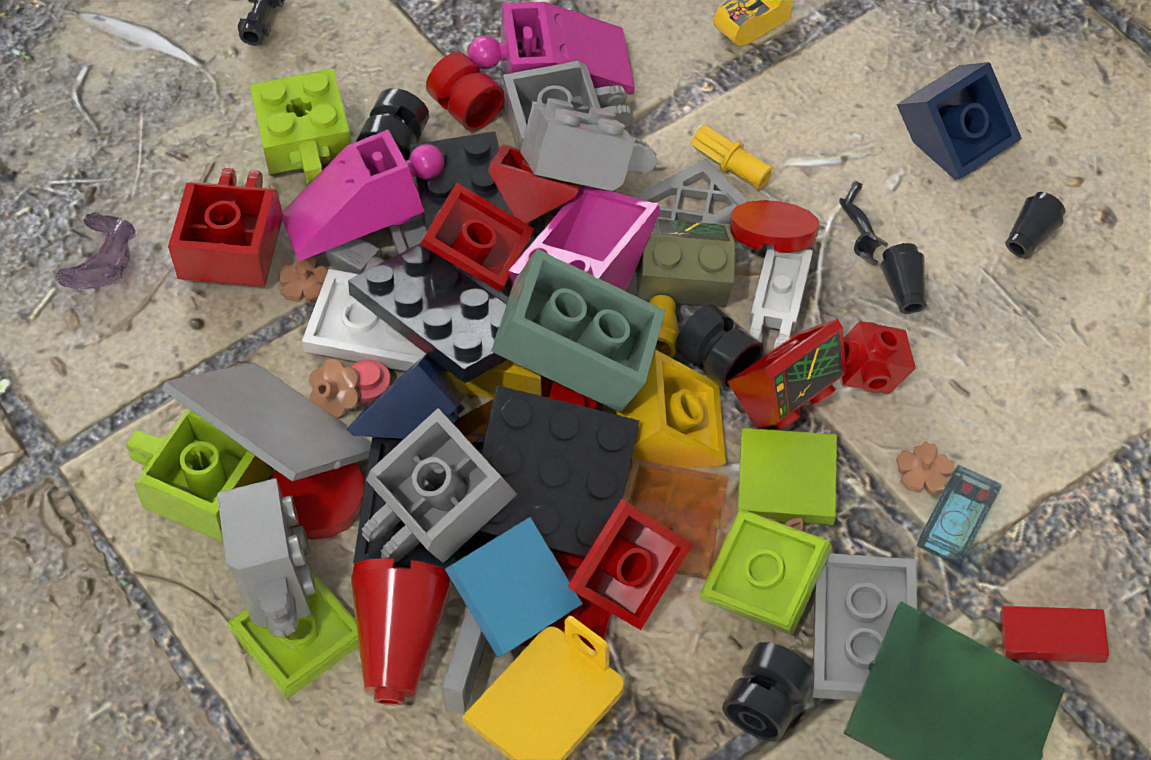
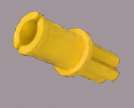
M702 125L693 135L692 146L720 164L722 172L727 173L730 171L753 185L757 190H761L769 181L774 167L767 165L746 151L742 142L734 143L708 125Z

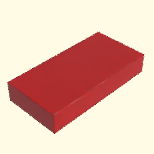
M1002 606L1000 622L1003 659L1106 663L1109 649L1104 609Z

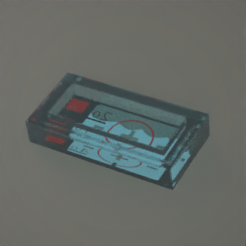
M957 465L918 539L917 547L962 567L1003 484Z

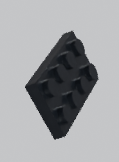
M418 244L348 280L350 296L463 383L471 381L508 360L491 352L506 304L424 246Z

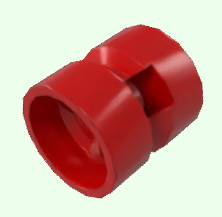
M455 52L442 58L433 67L426 81V92L443 109L448 110L449 114L467 131L481 130L489 125L498 116L505 102L502 87L489 75L481 73L479 66L465 53Z

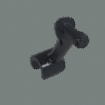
M855 180L851 184L852 187L846 198H840L839 203L861 234L854 244L855 254L872 265H877L879 261L873 258V253L877 247L881 245L887 247L888 243L875 235L866 214L853 204L863 185Z

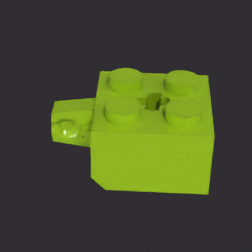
M334 68L249 84L269 175L303 168L308 186L322 172L321 164L332 162L347 145L351 144L350 131Z
M190 409L184 411L168 435L165 434L163 438L135 430L126 443V449L129 450L130 458L143 465V471L134 483L142 507L222 543L224 542L217 493L267 481L274 470L273 467Z

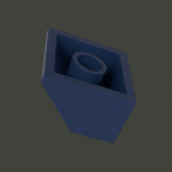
M990 62L959 65L896 104L912 142L954 180L963 178L1022 139Z
M425 354L367 406L346 429L353 436L405 439L437 408L454 423L460 417L459 414L465 409L461 401L468 390L452 373Z

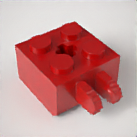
M234 168L222 169L218 184L186 183L168 245L177 279L259 287L266 286L283 214L277 189L262 187L263 177L260 171H249L245 186H236L237 177Z

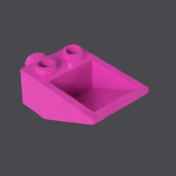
M547 2L502 3L501 43H498L493 37L484 35L475 38L468 49L469 58L480 69H491L500 60H504L506 74L580 61L587 65L594 88L619 85L623 87L626 94L634 93L635 87L623 28Z
M389 130L347 145L282 211V221L298 261L387 226L404 224L410 221L413 216L424 212L412 177L417 176L424 180L437 177L442 172L445 164L442 152L433 145L424 144L415 148L409 160L405 161Z
M581 185L576 197L569 200L510 268L509 274L512 284L514 285L515 279L536 249H539L626 291L660 214L659 204L613 191Z

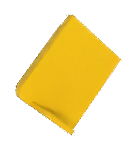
M568 616L565 620V633L556 627L543 629L462 716L464 724L510 760H565L622 696L624 681L620 674L609 667L608 643L573 616ZM578 634L586 638L593 645L595 650L588 647L580 639Z

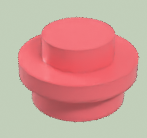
M362 360L350 366L355 368L360 376L357 389L361 395V404L370 405L391 386L390 372L381 362Z

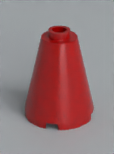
M388 558L360 561L353 566L351 584L364 690L374 694L373 701L376 703L403 705L405 697L416 695L452 587L451 579L445 569L420 561L411 560L410 568L393 567L394 559Z

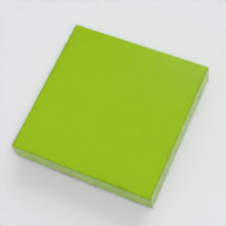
M742 428L737 514L739 509L780 522H788L794 518H803V523L834 525L836 517L837 434Z
M739 509L699 596L703 602L793 636L831 552L832 545L828 540Z
M313 570L316 593L308 595L312 615L298 618V627L295 628L296 632H292L286 638L274 637L273 634H270L268 627L262 628L251 622L248 608L227 622L230 632L286 699L292 697L359 647L356 620Z

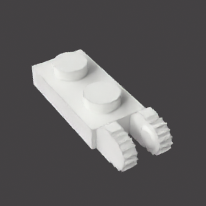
M768 245L750 317V324H752L750 334L761 343L763 326L780 329L774 348L789 339L791 332H795L813 250L804 249L799 252L778 253L774 251V245Z

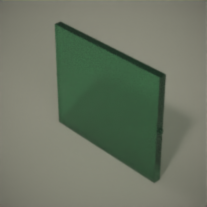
M901 601L896 607L874 661H871L868 665L869 673L843 734L891 760H1041L1043 758V747L1065 689Z

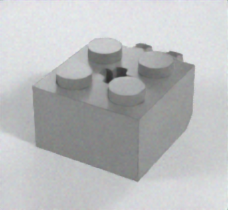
M580 61L503 75L505 111L517 149H521L533 101L546 104L548 98L558 99L572 104V110L588 114L590 108L603 109L616 115L615 120L624 124L625 127L631 125L634 119L629 105L625 106L624 104L628 97L623 87L613 85L612 87L594 88L587 65Z
M548 98L546 104L533 101L520 153L535 175L614 191L624 185L627 171L635 173L639 171L641 174H647L649 171L652 172V169L658 164L657 154L645 141L643 142L641 139L638 141L636 138L631 137L624 129L625 125L615 120L616 115L614 113L598 108H590L589 114L572 110V104L553 98Z
M437 408L370 470L366 480L386 504L364 524L362 535L368 542H376L385 536L387 532H390L399 522L403 521L405 526L380 550L381 557L394 559L395 564L421 542L429 552L444 563L518 494L441 410Z
M276 478L219 492L217 496L226 564L228 569L232 571L244 598L251 622L262 628L268 627L270 634H273L274 637L286 638L292 632H296L295 628L298 627V618L312 615L308 595L316 593L310 564L304 565V555L310 554L304 526L295 527V525H299L293 497L292 495L283 497Z

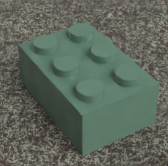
M536 249L515 279L491 352L621 412L646 383L665 310L548 253Z

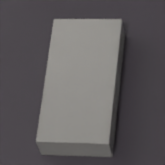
M468 608L442 686L445 709L463 714L466 713L487 645L486 637Z

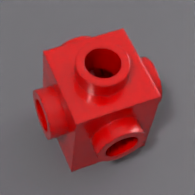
M859 321L844 337L847 374L842 377V381L845 386L862 388L870 392L878 391L890 394L916 369L906 330L878 325L873 322Z

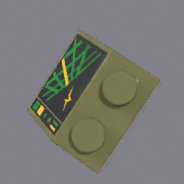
M657 219L638 262L637 297L650 301L654 296L666 295L671 297L676 304L699 306L713 304L717 307L726 308L734 285L735 241L729 225Z

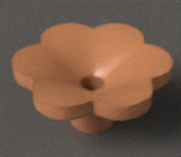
M329 359L325 362L323 368L315 369L310 374L309 381L313 388L310 394V401L335 418L342 417L347 409L355 408L360 403L361 395L357 389L360 382L359 373L355 368L345 367L340 359Z

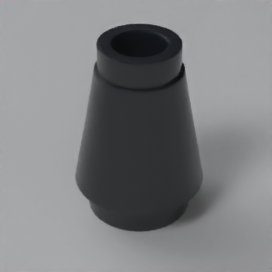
M1037 192L1034 196L1028 197L1022 206L1008 239L1005 241L1008 250L1018 257H1028L1031 252L1063 225V216L1066 210L1062 202L1047 192Z
M902 243L889 247L882 254L883 261L880 264V268L899 306V310L904 314L919 312L927 306L925 300V256L912 243Z

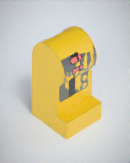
M726 0L717 9L713 18V25L737 46H744L791 19L793 0Z

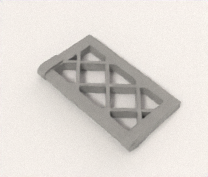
M707 158L633 196L656 203L671 194L676 195L674 207H660L658 217L716 224L728 223L731 211L737 205L748 202ZM702 178L710 185L709 189L688 187ZM682 196L707 199L704 213L679 209ZM712 200L725 202L729 206L716 214L709 213Z

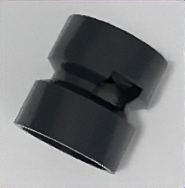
M398 88L386 89L380 93L369 114L370 117L367 118L356 142L389 130L404 160H409L411 155L410 145L417 144L416 141L419 140L430 118L429 110L421 99L406 90Z
M713 304L703 306L687 320L681 328L675 343L676 351L694 366L702 363L704 365V374L726 391L731 390L727 381L759 360L764 350L763 343L744 328H735L734 320Z
M760 642L754 646L742 668V676L744 678L735 680L723 702L722 710L725 716L744 732L766 741H778L783 738L794 717L795 708L793 705L802 702L813 681L814 672L811 666L795 652L778 644Z

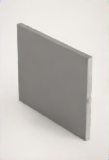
M255 362L165 381L162 388L166 393L291 481L328 470L338 469L369 458L371 448L369 440L363 436H353L346 429L347 425Z

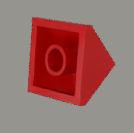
M503 144L491 161L488 172L514 217L524 223H528L576 197L581 186L580 184L535 175L520 153L521 149Z
M456 183L420 245L496 290L501 291L510 276V268L519 259L535 229L459 183Z
M621 499L568 585V588L641 630L693 544Z

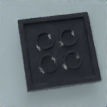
M498 385L492 402L481 455L518 495L476 533L496 538L531 517L550 551L585 559L620 500L623 499L640 420Z

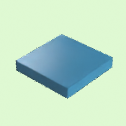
M531 517L445 569L497 657L506 654L582 604L577 594L568 588L570 582Z

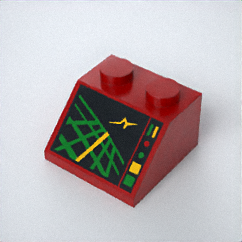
M838 319L798 332L727 381L756 429L774 425L776 429H781L800 417L801 414L798 408L807 401H810L812 405L816 404L836 391L833 383L847 374L843 326Z

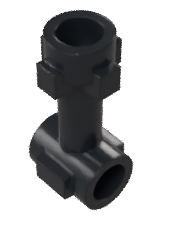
M248 0L249 3L254 5L252 11L248 13L247 19L240 18L238 31L240 39L248 45H260L263 42L264 36H269L271 31L270 22L266 21L270 7H282L285 0Z

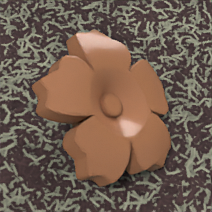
M316 257L295 261L296 268L284 264L278 270L280 284L283 286L280 289L281 295L286 300L296 302L301 301L304 295L308 303L317 301L328 273V269L323 265L317 267Z
M927 441L921 446H915L913 454L902 450L901 454L896 458L899 466L898 471L903 474L900 483L907 490L918 493L922 492L923 487L930 495L943 493L944 487L948 483L947 477L955 473V461L948 459L944 454L936 457V445L929 444Z

